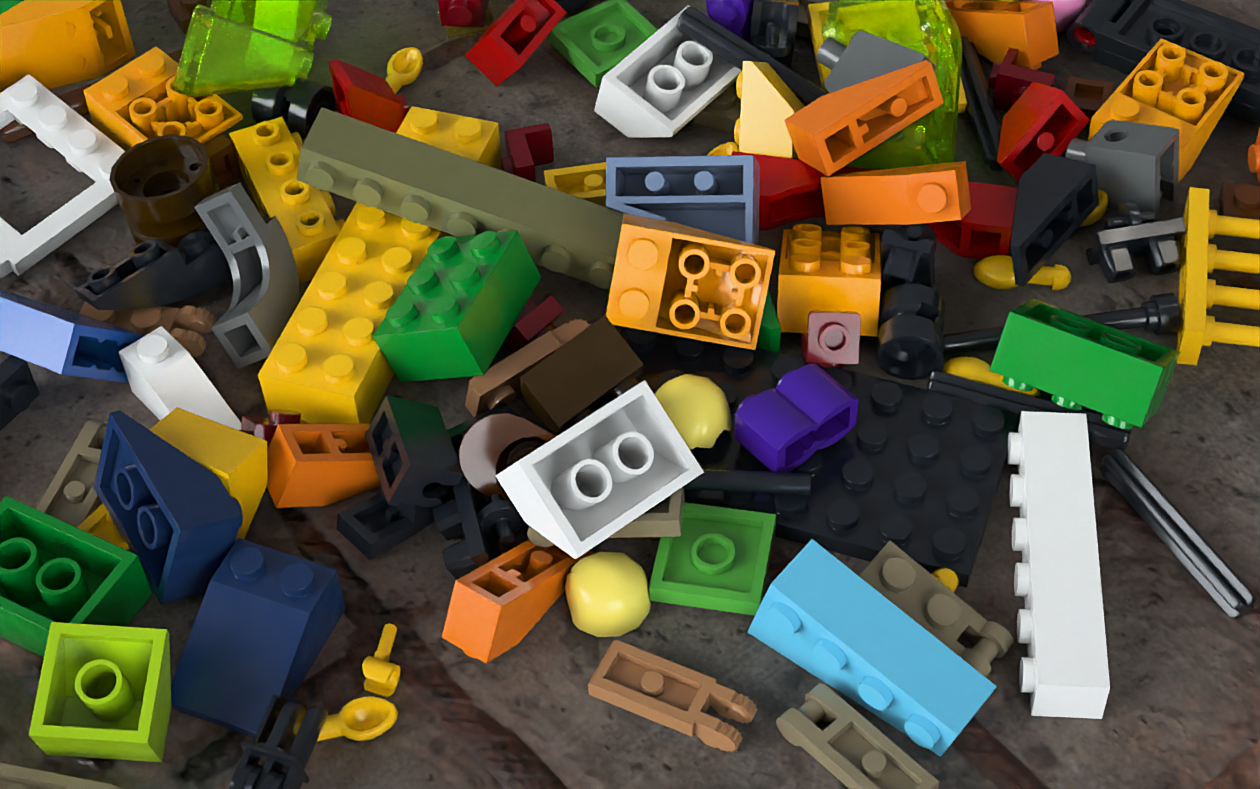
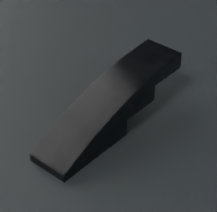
M503 403L448 429L447 431L458 460L463 436L476 421L490 414L510 413L521 416L507 404ZM434 482L428 484L423 489L425 492L433 491L438 493L442 503L455 497L452 485H442ZM381 485L380 493L338 513L336 529L371 560L433 523L435 520L432 508L435 507H422L401 502L398 506L388 505ZM471 485L473 493L476 492L477 489Z

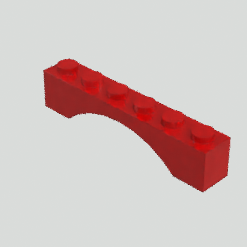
M732 152V155H754L760 164L759 229L771 230L790 222L825 216L820 179L825 174L798 159ZM844 166L831 175L873 171L875 169ZM968 181L971 210L961 220L924 223L933 229L937 241L958 256L983 259L994 255L1008 256L1018 188Z

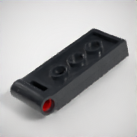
M1091 0L1068 27L1067 39L1074 49L1082 53L1094 52L1093 61L1116 69L1124 74H1130L1161 38L1245 73L1244 79L1224 112L1260 126L1259 29L1181 0Z

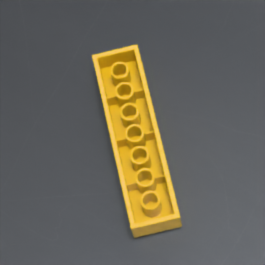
M411 106L396 132L399 135L499 170L501 168L502 152L498 122ZM356 202L258 374L268 414L273 409L300 412L301 420H305L310 424H369L395 374L373 335L386 317L387 310L395 303L406 286L408 278L415 272L427 254L429 246L435 240L445 236L457 237Z

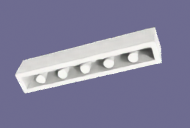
M1021 411L1018 433L1009 432L1007 454L1008 464L1017 465V474H1011L1010 507H1019L1020 518H1013L1012 549L1013 551H1022V563L1016 562L1014 592L1015 596H1024L1025 609H1019L1017 614V642L1027 644L1028 657H1021L1020 692L1030 693L1031 716L1102 719L1110 690L1087 416L1083 413Z

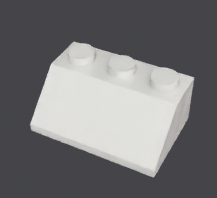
M689 5L602 78L594 111L628 138L674 136L737 80L740 69L677 29L678 18L687 7H690Z
M644 380L497 474L496 478L525 523L576 559L704 473V471Z

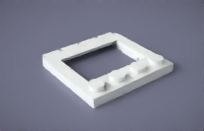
M29 74L0 93V129L13 120H16L21 125L25 124L36 133L40 141L49 148H55L65 156L67 163L78 172L87 174L95 183L23 235L0 217V278L5 277L12 271L18 276L119 203L109 178L112 166L121 154L126 151Z

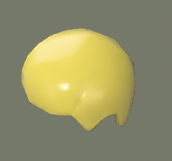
M684 374L668 380L654 394L690 450L696 447L712 448L723 430H731V412L726 396L721 388L707 377Z
M597 552L581 558L570 569V573L566 577L565 592L572 621L579 630L596 637L621 636L638 628L650 611L649 585L645 571L640 564L625 553Z

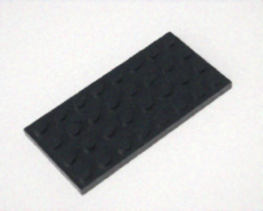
M628 327L621 328L620 335L644 364L642 374L637 380L639 383L645 380L654 394L668 380L684 374L707 377L724 392L731 412V430H723L712 448L696 447L690 450L702 469L772 472L734 439L735 413L742 401L748 396L776 388L779 380L785 373L812 363H807L804 359L759 348L751 350ZM815 363L858 398L856 425L844 437L826 448L816 450L803 464L790 471L791 473H811L810 495L684 489L685 502L776 514L774 536L806 545L813 539L828 551L871 562L884 546L891 541L930 574L940 568L951 569L958 577V586L967 588L1006 465L1009 432L1016 433L1019 414L955 396L837 367L827 368ZM612 398L605 402L603 405H601L599 408H597L595 411L602 408L609 402L613 401Z

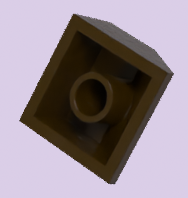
M604 315L520 377L521 400L558 436L594 413L597 408L612 398L614 400L638 385L637 378L641 376L644 364Z

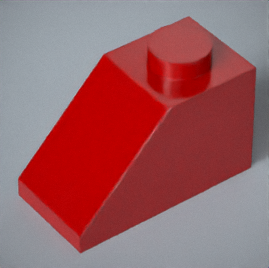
M515 0L465 54V57L497 87L522 67L567 12L555 0Z
M338 59L329 61L338 113L396 133L409 111L404 96L401 93L396 95L386 79Z
M1033 81L1003 116L997 162L1019 184L1022 174L1044 153L1061 156L1072 139L1077 137L1090 119L1063 90Z

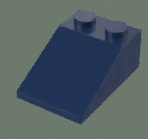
M122 411L110 412L93 488L101 502L105 505L120 535L128 545L130 552L138 555L147 581L161 605L206 593L211 578L235 543L238 529L242 525L243 516L239 502L235 497L229 495L217 475Z
M237 538L209 582L171 683V709L254 738L273 694L285 698L286 703L293 699L346 609L337 570Z

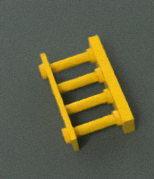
M1189 188L1183 213V221L1187 231L1181 238L1180 244L1182 263L1179 270L1178 303L1181 314V326L1179 332H1177L1176 350L1181 353L1177 363L1197 366L1202 346H1211L1212 342L1260 347V327L1216 322L1215 316L1206 315V309L1211 310L1213 305L1260 310V290L1216 285V280L1207 279V273L1212 274L1214 269L1260 274V254L1218 250L1216 244L1208 243V239H1213L1215 234L1260 239V220L1217 215V210L1209 209L1210 189Z

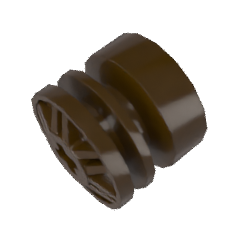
M175 134L154 137L134 145L121 154L112 166L109 178L136 245L158 238L177 248L179 247V242L185 236L208 229L194 207L204 198L221 191L204 145L192 137Z

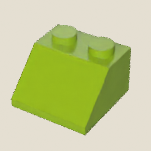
M51 622L29 737L46 755L162 763L171 712L170 641L168 630Z

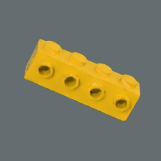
M282 116L229 133L230 139L234 143L242 177L258 211L266 214L268 219L276 216L283 228L293 252L299 284L312 280L345 222L343 219L335 221L333 216H336V210L329 191H320L312 185L297 180L301 147L303 145L299 133H290Z

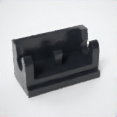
M386 395L365 437L387 503L398 506L400 502L422 507L441 505L440 495L433 491L425 492L423 491L424 487L434 482L442 485H458L464 473L438 406Z

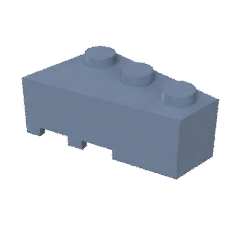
M754 155L606 157L607 208L623 214L670 221L759 245L760 164Z

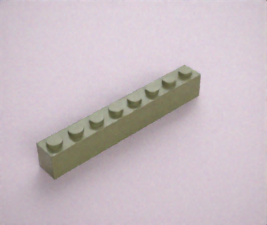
M321 108L301 147L297 175L298 181L312 185L317 189L326 190L355 200L365 206L375 207L406 218L411 222L420 223L449 233L455 237L473 236L485 231L497 233L517 230L535 264L553 272H560L591 283L596 287L610 290L623 213L329 109Z

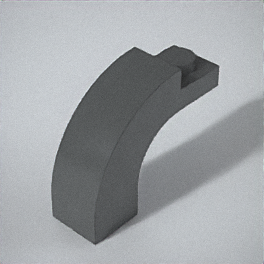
M239 182L204 198L194 207L222 249L231 269L233 278L232 302L226 313L211 329L238 369L268 358L300 302L297 267L282 226L276 216L263 220Z

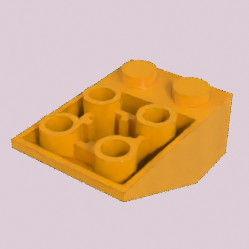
M24 0L0 14V93L28 74L48 90L102 77L136 56L121 0Z
M1161 38L1093 115L1088 141L1092 139L1107 121L1111 120L1179 129V183L1193 166L1244 79L1245 73Z
M157 46L83 90L92 125L125 151L148 139L174 134L192 137L204 145L243 120L240 112Z
M624 213L605 316L612 325L756 350L775 250L670 221Z
M797 224L793 226V229H784L777 299V318L781 332L807 333L808 313L810 311L857 312L861 317L860 336L877 337L881 287L879 233H870L869 228L862 226H846L841 231H822V227L818 225Z

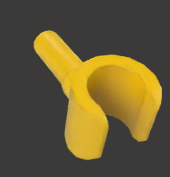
M393 624L384 625L377 651L373 657H366L362 664L363 674L366 677L364 689L387 698L394 693L399 682L401 670L399 665L389 662L397 633V627Z

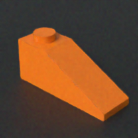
M942 1L950 35L956 39L959 36H966L968 41L974 44L976 52L992 63H995V61L1002 63L1009 47L1018 49L1017 66L1033 70L1041 68L1043 61L1059 54L1052 1Z
M924 60L823 95L784 119L798 159L823 174L830 176L939 107L944 101L932 64Z
M966 161L820 177L826 225H912L961 220L971 210Z
M278 424L267 450V489L276 508L327 506L380 487L381 482L365 437L371 424Z
M527 540L455 580L442 638L462 649L466 655L479 659L486 664L521 642L563 594L566 577L570 573V569L581 558L592 555L594 551L589 550L574 559L556 545L540 547Z

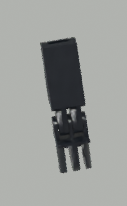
M273 694L252 743L243 741L241 743L244 752L233 774L229 789H300L303 782L308 783L310 779L304 770L326 722L328 711L317 706L307 709L306 704L296 700H290L286 703L285 698Z

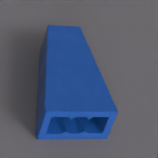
M0 289V351L63 375L129 383L119 351L144 337L145 334Z

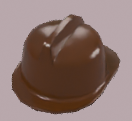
M510 413L490 414L476 421L463 436L459 448V462L464 476L473 487L486 496L502 494L504 500H510L496 475L552 440L556 435L525 418Z

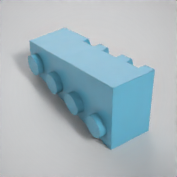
M813 539L808 542L770 584L747 631L753 637L909 736L919 746L929 749L940 757L997 687Z

